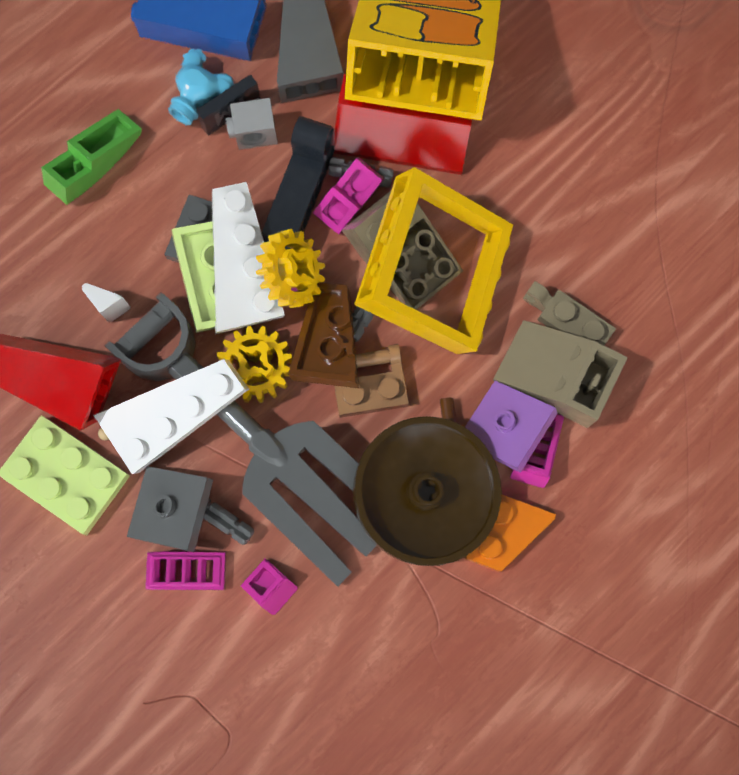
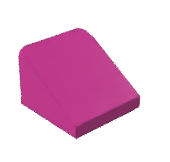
M266 558L241 584V587L263 609L272 615H275L297 590V586Z

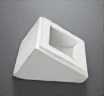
M88 283L82 285L83 292L108 322H113L130 309L129 304L122 296Z

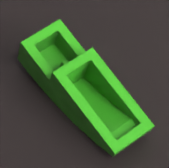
M119 109L115 110L68 140V150L41 167L43 184L68 205L100 180L121 159L141 135L142 128Z

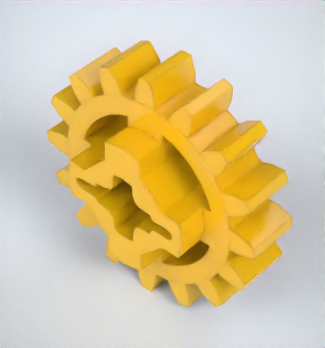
M292 229L269 235V241L260 245L265 253L256 256V260L262 263V268L256 270L257 275L264 277V281L260 285L261 289L269 288L268 299H278V306L280 307L289 306L290 308H295L312 303L314 301L312 295L321 293L317 283L325 281V278L319 274V270L323 269L325 264L318 263L317 260L321 251H313L314 240L312 238L304 240V232L302 231L294 233Z
M247 326L246 335L243 336L237 330L234 331L236 340L233 343L224 340L223 344L227 351L217 352V357L220 361L226 359L233 364V360L236 359L239 363L240 368L237 372L249 388L243 394L244 401L248 403L252 395H256L259 403H263L264 394L266 393L276 398L275 388L277 386L284 389L287 388V383L283 377H289L290 367L286 365L291 364L293 359L292 354H284L289 349L288 343L284 341L278 344L280 337L276 331L267 336L265 326H261L258 333H254L251 326ZM250 344H257L255 346L245 347ZM274 352L278 356L277 370L270 364ZM247 360L255 363L260 360L263 368L253 366L250 369ZM261 381H265V382H266V383L261 384V385L252 386V384L255 383V382H261Z

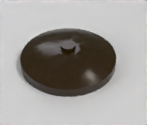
M430 416L414 417L391 425L368 445L355 471L353 500L362 528L373 543L383 552L408 564L439 566L455 562L469 555L488 537L500 511L501 480L491 453L474 433L448 419Z

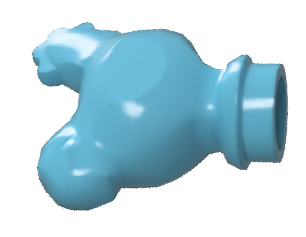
M190 49L188 53L183 54L182 68L176 74L175 79L180 96L173 97L168 108L169 113L185 125H191L193 120L198 118L196 112L198 108L235 85L233 78L228 74H213L202 67L207 57L202 53L201 49Z

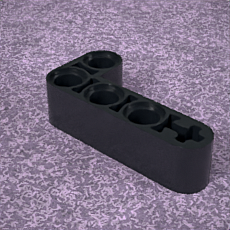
M299 116L291 139L293 154L261 233L264 242L269 241V235L292 229L294 233L299 231L305 233L326 178L330 160L334 155V126L303 116Z

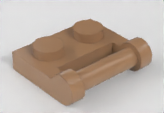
M398 344L388 345V349L356 354L357 368L390 363L391 372L358 377L359 389L334 386L339 418L408 407L409 401Z

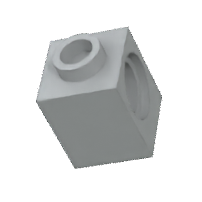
M270 98L230 104L232 117L226 118L229 138H236L239 150L278 144Z

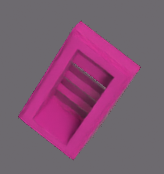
M557 414L549 426L553 428L552 432L546 431L542 437V440L548 441L549 444L539 442L534 450L535 453L545 455V459L531 455L521 473L512 469L511 479L540 488L546 486L550 479L564 416Z
M148 552L146 590H225L226 553ZM161 560H167L166 582H160ZM176 560H182L181 582H175ZM192 560H198L197 582H191ZM207 560H213V582H206Z

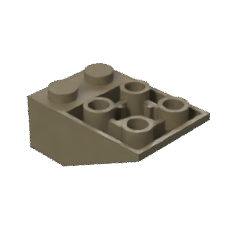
M391 191L342 229L345 236L367 264ZM418 203L390 290L403 304L415 310L463 272Z
M523 320L493 381L496 380L556 408L558 414L589 428L599 419L628 357L596 341Z

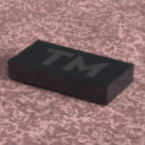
M248 75L197 109L196 112L201 127L208 136L227 124L226 118L232 117L230 104L261 99L258 83L252 75Z

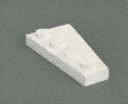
M247 182L213 189L215 333L219 334L283 318L285 315L283 307L278 306V299H268L270 289H261L260 285L264 281V277L256 274V270L262 268V263L256 260V256L265 253L260 247L264 241Z
M223 359L94 416L131 473L137 474L248 391L249 388L231 362Z

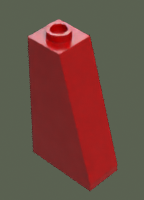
M0 334L1 389L80 431L98 422L94 415L103 411L121 359L85 350Z

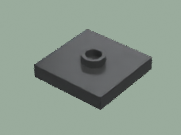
M147 466L127 537L194 552L213 480L207 477Z

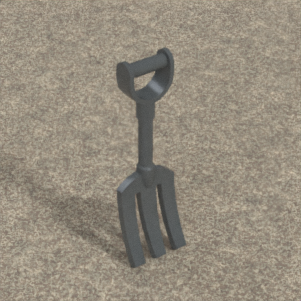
M162 292L156 296L159 302L115 344L108 341L104 345L115 357L121 359V363L132 373L145 380L161 381L170 378L177 380L204 368L193 357L196 347L193 328L180 309ZM173 318L180 322V342L171 356L162 362L150 365L136 363L131 360ZM233 401L217 413V415L248 444L249 450L254 454L245 473L242 494L338 587L351 574V571L277 493L271 484L276 479H279L360 553L367 556L376 545L362 528L359 519L305 463L300 455L304 450L308 451L352 491L358 463L314 421L297 423L274 434L270 429L263 428L236 401Z

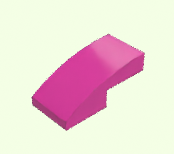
M358 157L338 183L331 188L313 213L337 234H340L342 229L348 225L384 181V178Z

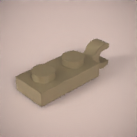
M534 281L523 297L527 303L542 311L537 320L549 328L587 338L602 345L607 343L616 329L559 289L552 297L544 286Z

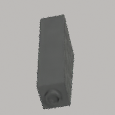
M283 0L277 73L281 104L339 92L343 80V70L325 0Z

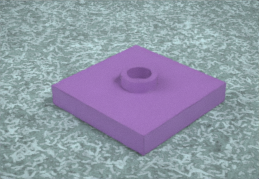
M495 380L465 428L474 433L484 443L494 460L521 473L558 412L555 407Z

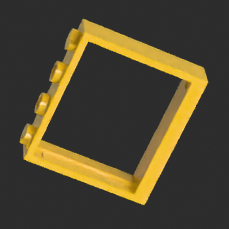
M415 167L397 175L354 305L455 354L476 352L483 339V328L487 314L492 308V297L496 283L501 277V266L505 252L510 245L513 224ZM419 197L486 234L458 330L388 296Z

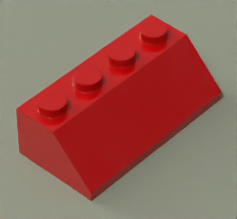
M344 74L337 105L334 131L335 154L462 175L472 119L345 99L346 74Z

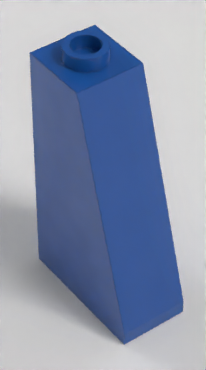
M138 0V2H134L132 5L131 20L134 22L140 37L250 61L265 14L266 0Z

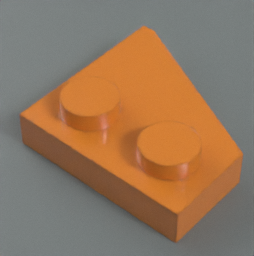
M501 494L500 511L493 529L483 543L467 555L465 560L501 572L554 521L556 514Z

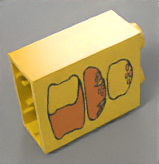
M359 0L348 38L345 99L482 120L494 63L501 0Z

